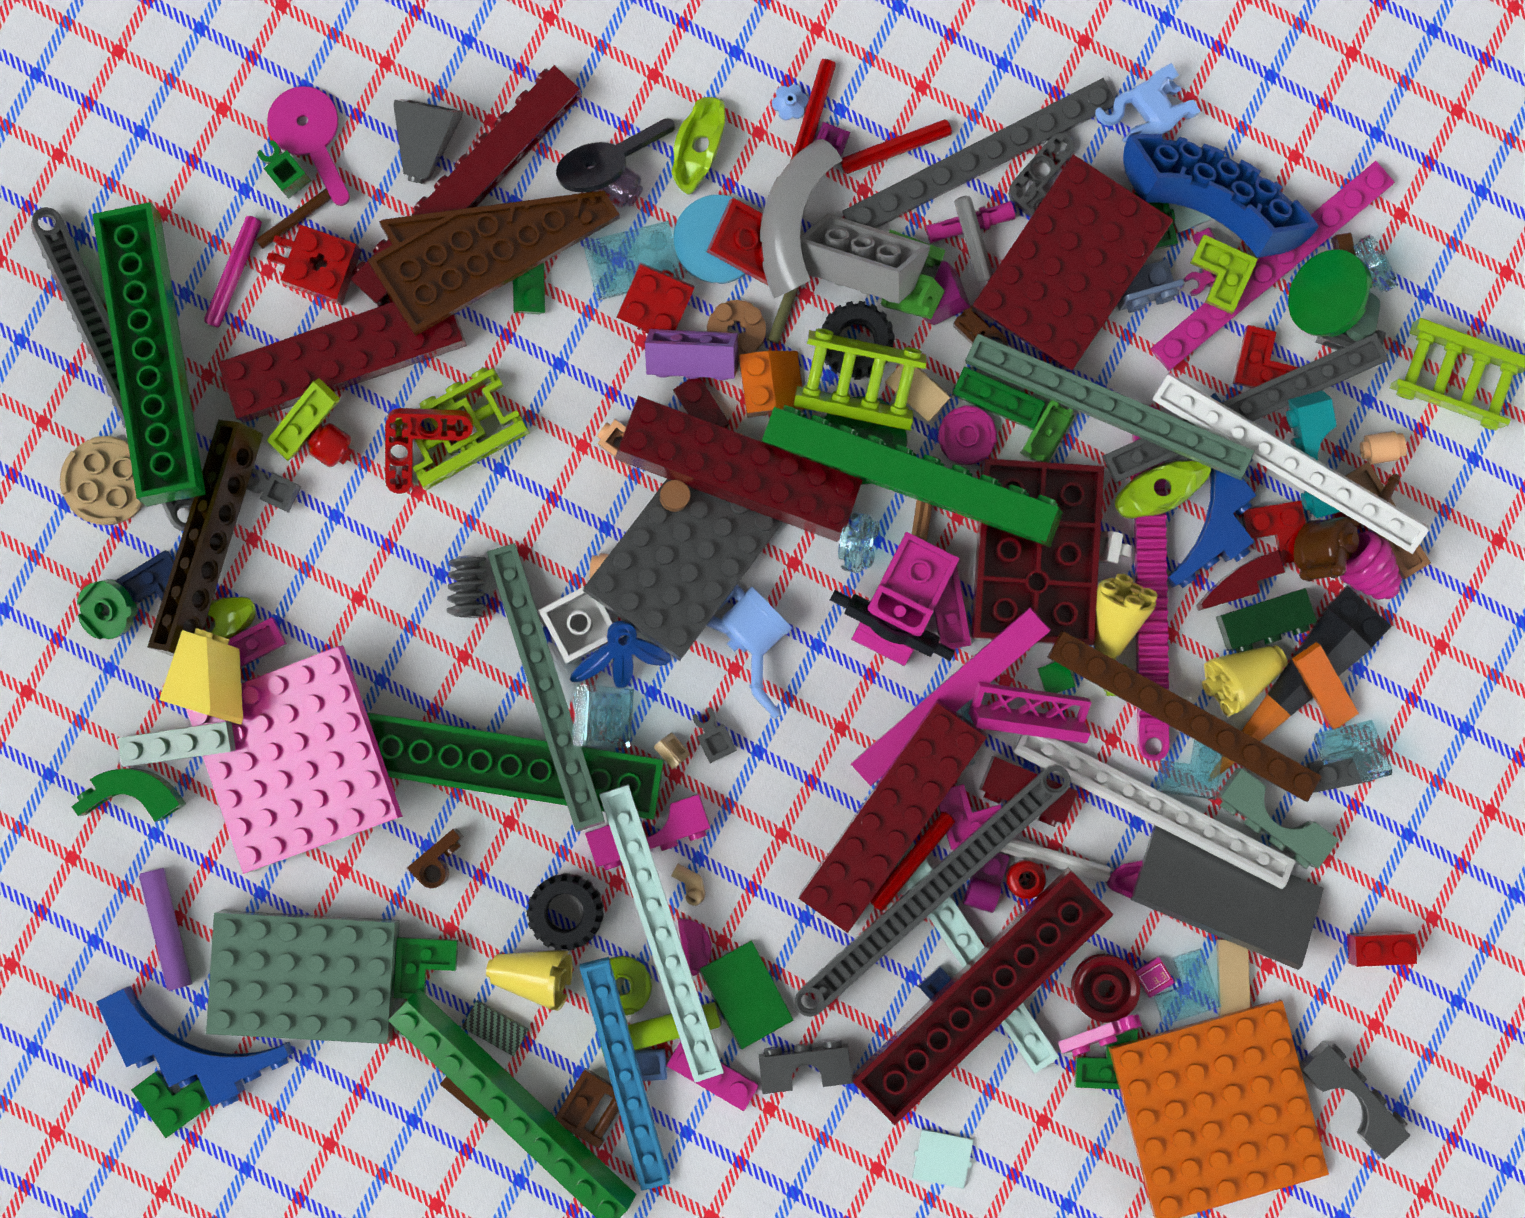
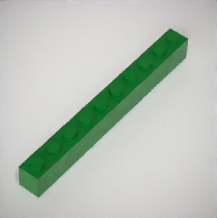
M419 988L388 1020L596 1218H620L628 1211L636 1193L576 1136L564 1128L538 1100Z

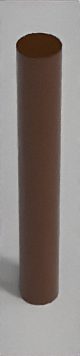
M325 188L258 237L256 241L261 248L264 249L273 242L276 235H283L331 200L327 189Z

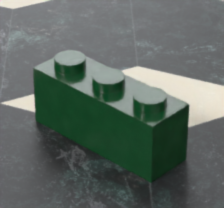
M1306 588L1216 617L1226 650L1235 649L1236 653L1254 649L1252 643L1264 640L1265 645L1282 640L1281 634L1292 631L1293 636L1310 630L1309 624L1317 622Z

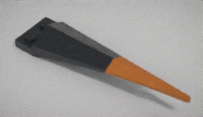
M1345 586L1325 607L1293 657L1317 642L1323 648L1337 675L1340 676L1370 651L1392 626L1352 589ZM1292 658L1242 729V732L1258 741L1263 740L1313 698ZM1223 756L1208 777V782L1215 780L1235 762Z

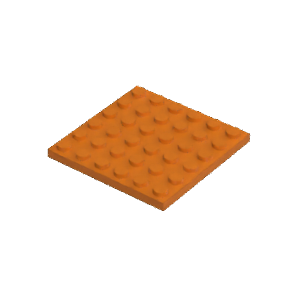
M1274 1000L1108 1047L1154 1218H1181L1329 1175L1282 1000Z

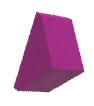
M942 260L934 280L945 292L932 318H923L931 325H936L971 307L958 272L948 262Z

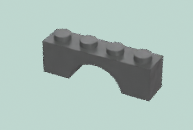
M1322 1041L1299 1062L1301 1071L1322 1092L1342 1088L1350 1090L1357 1097L1362 1110V1119L1357 1134L1376 1155L1385 1160L1411 1136L1405 1130L1408 1124L1396 1111L1391 1114L1384 1106L1387 1103L1386 1099L1376 1089L1372 1091L1368 1089L1364 1084L1367 1078L1355 1066L1350 1069L1343 1061L1347 1056L1336 1044L1330 1046Z

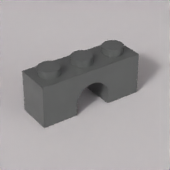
M841 1040L824 1041V1046L812 1048L811 1043L794 1045V1050L782 1051V1047L765 1048L764 1053L759 1054L763 1094L793 1091L792 1075L801 1065L816 1067L821 1074L823 1087L852 1084L848 1044H842Z

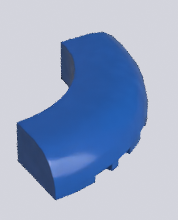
M1133 134L1127 138L1123 153L1124 169L1131 185L1141 199L1147 203L1161 202L1184 206L1217 220L1240 237L1257 258L1289 252L1306 242L1319 227L1298 200L1292 202L1281 192L1283 187L1279 183H1273L1267 178H1262L1259 176L1261 170L1242 159L1237 163L1225 157V151L1207 144H1203L1201 148L1182 137H1179L1177 141L1163 139L1162 134Z

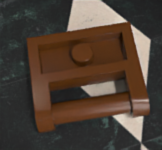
M585 1068L555 1116V1119L570 1132L589 1144L600 1148L605 1140L603 1138L604 1134L619 1112L612 1084ZM606 1093L612 1097V1100L593 1131L589 1130L585 1125Z

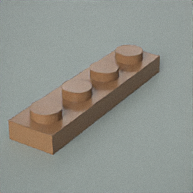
M1369 462L1345 475L1348 479L1379 496L1384 488ZM1390 499L1389 503L1396 506L1393 500ZM1386 539L1396 557V563L1402 579L1408 578L1431 564L1420 544L1412 554Z

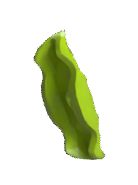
M703 97L697 100L690 115L683 121L677 133L673 149L672 175L677 186L688 195L696 190L706 176L718 152L725 125V103L722 99ZM702 137L708 138V148L703 152H696L694 149L695 142Z
M1187 460L1171 461L1157 465L1130 481L1118 493L1115 499V507L1121 516L1130 519L1168 512L1184 503L1202 487L1210 475L1211 468L1199 462ZM1165 479L1170 483L1171 490L1167 496H1159L1155 492L1154 484L1157 480Z
M227 597L212 600L207 616L214 618L215 627L210 633L230 639L250 626L256 614L253 601L248 597Z

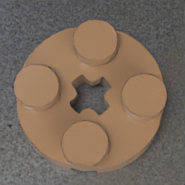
M731 300L719 304L709 317L707 332L732 333L728 331L729 326H734V323L738 322L740 327L745 328V332L740 333L738 337V358L739 354L754 353L759 350L766 336V324L760 310L751 303L742 300Z

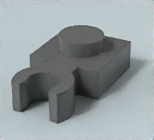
M253 469L252 473L259 477V482L254 486L248 484L247 489L254 493H262L260 500L289 513L302 486L273 472L270 478H268L264 472Z
M709 707L707 711L710 719L707 722H700L697 714L693 715V721L696 726L703 728L705 732L697 736L709 763H712L737 750L725 725L715 726V712Z

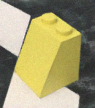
M196 628L194 634L182 630L159 700L241 725L243 721L239 648L228 645L230 639Z

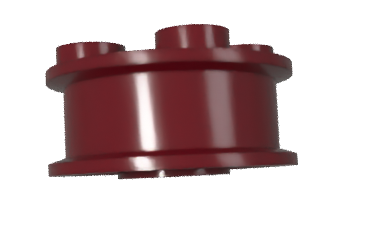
M1096 954L1083 960L1075 969L1071 979V993L1078 1008L1088 1017L1099 1022L1110 1023L1127 1017L1135 1009L1140 997V982L1134 969L1124 960L1111 954ZM1104 980H1110L1113 984V990L1107 996H1101L1098 992V986Z

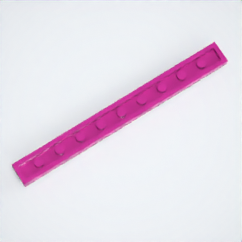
M1377 161L1373 162L1311 214L1319 227L1306 242L1289 252L1258 258L1233 314L1204 303L1152 346L1150 350L1164 367L1170 371L1395 182Z

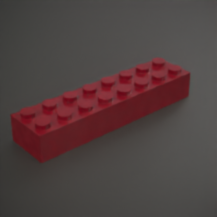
M394 302L220 361L218 365L236 418L245 423L294 406L313 381L318 378L335 392L463 348L467 344L456 313L419 335L414 336Z
M638 396L615 459L669 480H679L693 489L838 542L846 531L862 483V479Z
M937 699L802 889L798 899L848 933L984 743L987 733L980 728H976L972 722Z

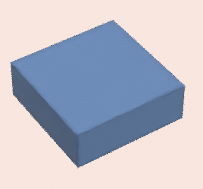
M665 1048L635 1050L643 1081L667 1080Z

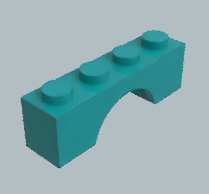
M1323 390L1289 399L1290 410L1286 411L1290 428H1293L1295 437L1291 439V445L1318 460L1321 442L1331 430L1337 427L1332 398ZM1305 490L1304 493H1301L1304 509L1309 510L1316 518L1341 512Z

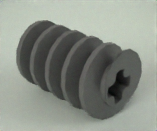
M459 556L449 561L448 565L457 570L448 573L449 578L456 580V582L448 584V589L456 592V594L447 597V601L455 604V606L447 608L448 614L461 618H484V616L477 614L476 610L485 608V605L477 602L476 598L485 596L484 592L477 590V586L486 583L485 580L477 578L478 574L486 572L485 568L478 566L479 562L486 560L485 557Z

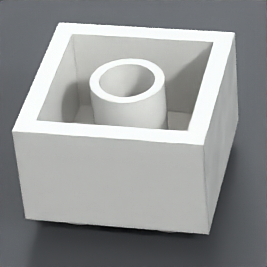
M584 586L538 610L566 664H571L607 644L608 628L614 623L606 607L583 592Z

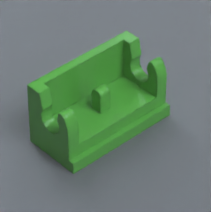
M920 274L915 289L899 304L888 302L883 298L880 304L885 308L931 319L945 291L933 277Z
M1050 400L1020 453L1035 462H1049L1074 418V411L1070 408L1065 409L1060 406V403Z

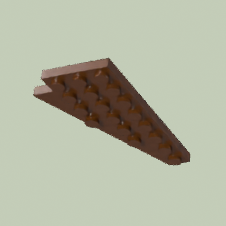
M602 190L383 219L379 221V224L392 246L370 257L368 263L414 336H417L620 219V214L606 192Z

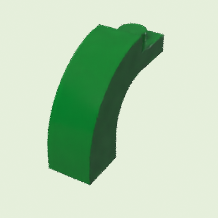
M116 769L103 772L91 778L90 781L96 790L94 791L93 788H89L77 796L79 801L71 807L77 816H85L112 797L126 794L139 800L154 822L164 820L186 805V803L167 780L155 773L142 769Z

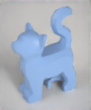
M1170 63L1156 71L1147 81L1117 96L1114 101L1112 114H1107L1101 107H1098L1095 110V115L1103 125L1113 126L1118 124L1124 117L1126 104L1132 103L1146 123L1132 128L1129 134L1122 140L1125 143L1129 135L1133 134L1163 135L1172 130L1183 117L1186 119L1196 117L1200 113V109L1194 100L1173 106L1166 95L1170 94L1173 96L1182 90L1174 81H1169L1179 76L1173 64Z

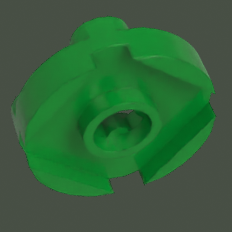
M113 579L88 584L82 589L77 600V605L80 604L81 614L78 615L81 626L89 635L97 639L104 638L109 640L124 635L132 626L133 618L138 612L137 605L132 601L127 590ZM102 604L109 607L110 614L104 615L102 613L104 611Z

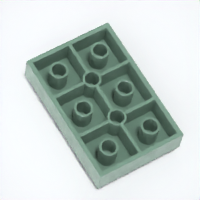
M227 910L215 912L206 1034L388 1044L393 1039V1025L388 1020L394 1015L397 938L399 937L400 920Z

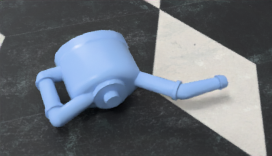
M737 584L720 608L732 597L738 602L724 614L722 619L713 616L707 626L726 634L731 639L727 645L734 652L740 648L744 653L748 650L752 654L751 685H749V688H751L755 699L771 714L770 716L773 719H777L781 715L780 709L774 705L763 690V655L793 628L752 586L744 592Z

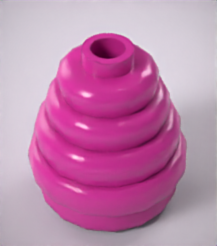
M1372 531L1359 533L1358 549L1347 560L1346 573L1339 576L1344 583L1351 585L1353 589L1362 591V593L1371 595L1378 600L1395 597L1400 591L1399 586L1401 585L1402 577L1389 542Z

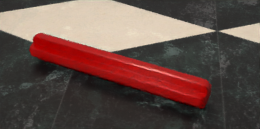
M822 59L820 61L791 159L806 146L813 143L836 67V63L832 60Z
M944 119L842 158L843 161L840 162L841 168L845 174H849L948 137L952 134L949 121Z
M942 812L880 887L870 901L876 909L883 911L954 825L955 819L947 812Z

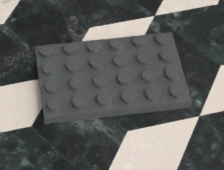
M666 479V481L663 483V485H664L665 483H667L668 481H671V480ZM662 485L584 586L583 592L623 621L633 625L637 631L681 661L783 522L688 487L690 490V500L687 506L681 511L672 512L665 509L660 502L659 495L663 487Z

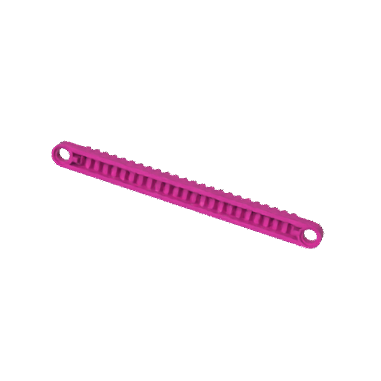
M1132 434L1133 442L1141 439ZM1144 471L1133 475V479ZM1159 479L1154 484V490L1159 496H1166L1165 479ZM1165 512L1159 515L1134 518L1135 583L1144 588H1150L1158 594L1154 611L1136 633V672L1169 690L1168 574L1166 561L1167 515ZM1137 708L1138 751L1146 760H1161L1169 751V725ZM1153 737L1157 738L1162 746L1160 752L1155 755L1149 754L1145 748L1147 740Z

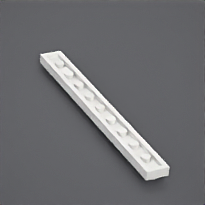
M1169 372L1152 397L1153 401L1195 426L1254 450L1252 457L1254 461L1412 554L1430 530L1428 525Z
M1021 735L1013 752L1014 754L1042 768H1046L1049 765H1060L1068 771L1071 783L1280 889L1287 885L1296 860L1057 739ZM1057 771L1052 772V773H1054V774H1056V775H1058V776L1064 778V776H1063L1060 772H1057Z

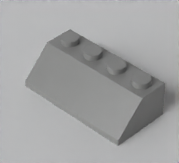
M832 214L824 216L800 236L802 256L810 276L834 282L836 285L846 286L861 293L871 294L888 302L898 304L915 289L930 251V245Z

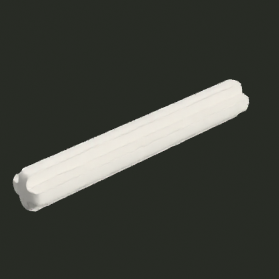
M1013 839L1000 850L1003 853L1061 870L1069 867L1075 874L1102 882H1107L1111 874L1109 866L1018 839Z

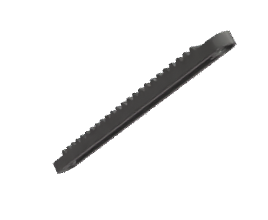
M40 208L33 214L31 221L32 232L41 249L42 257L46 260L48 269L51 270L52 278L56 281L58 290L61 291L62 299L66 302L67 309L72 314V320L76 323L77 330L82 335V341L86 344L87 351L92 356V362L96 365L97 372L102 377V383L106 386L107 393L112 398V404L116 407L117 414L122 419V425L126 428L108 313L61 215L53 208ZM42 217L51 218L55 223V227L52 230H43L38 225V220ZM194 497L162 503L171 524L179 531H184L186 523L179 520L177 511L181 508H188L190 510Z
M1049 765L1017 792L995 814L989 817L985 823L979 826L975 832L800 988L795 997V1007L798 1012L808 1017L816 1016L1061 797L1070 786L1071 780L1068 771L1060 765ZM1054 771L1060 772L1064 776L1063 785L1056 789L1049 787L1046 781L1049 773ZM811 992L817 995L819 1000L817 1007L813 1009L806 1008L801 1000L804 994Z

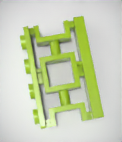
M487 367L482 368L471 375L473 379L464 384L456 382L445 389L446 394L436 399L435 396H431L419 403V409L462 410L465 408L472 417L473 424L477 429V432L470 435L467 439L453 445L450 440L414 439L425 460L412 468L424 489L428 490L530 434L517 410L503 416L491 393L504 387L494 368L490 370ZM491 382V384L482 388L489 402L483 407L474 411L466 397L455 402ZM496 414L503 427L514 422L511 426L482 442H477L487 436L480 421ZM396 418L394 422L397 425L396 436H402L403 424L407 423H403L402 418ZM430 418L432 424L436 429L438 427L437 421L433 418ZM443 442L451 456L462 451V453L433 469L425 471L435 465L428 450Z

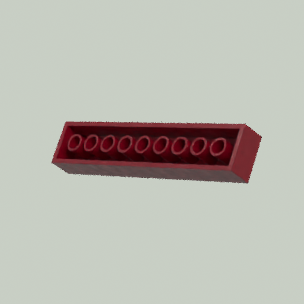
M1067 867L852 1075V1082L895 1126L1114 914Z

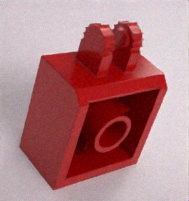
M301 224L294 241L276 235L273 239L276 245L291 249L288 258L276 253H268L267 260L285 267L280 281L295 290L343 305L351 278L353 277L352 272L357 266L362 252L359 246L353 242ZM324 260L327 264L326 267H320L317 271V263Z

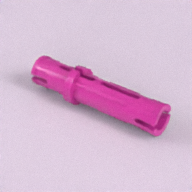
M1011 201L989 208L983 206L978 208L979 211H975L980 229L983 228L984 230L991 229V226L1016 219ZM958 217L925 225L930 244L963 234Z

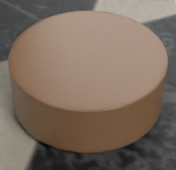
M679 480L668 481L660 491V502L669 511H681L690 500V490L685 483Z

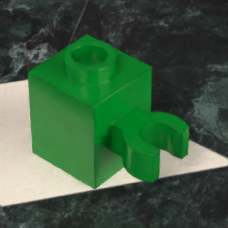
M271 140L269 143L274 148L273 155L265 156L261 150L257 151V154L264 163L268 164L263 169L289 199L310 183L311 179L287 150L282 153L279 145Z

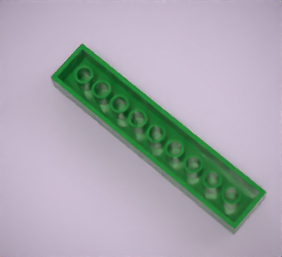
M151 202L92 214L136 498L148 507L206 495L161 214Z
M784 405L783 410L776 407L773 408L762 441L766 444L862 479L868 483L1050 547L1063 514L1060 508L1057 507L1058 504L1054 499L1043 495H1038L1037 499L1031 498L1027 490L1014 485H1010L1008 489L1000 487L1001 484L998 483V480L982 474L980 479L972 477L973 474L970 473V470L954 464L951 469L944 467L945 464L935 457L924 454L923 459L916 457L917 454L913 453V450L897 444L895 449H892L881 438L869 434L866 439L861 438V434L857 433L855 429L840 425L838 429L833 428V424L828 423V420L816 415H812L811 419L805 418L806 415L801 413L800 410Z
M367 712L386 770L391 778L567 806L554 762L545 740ZM581 746L601 811L605 812L600 793L629 784L639 817L654 820L665 760Z

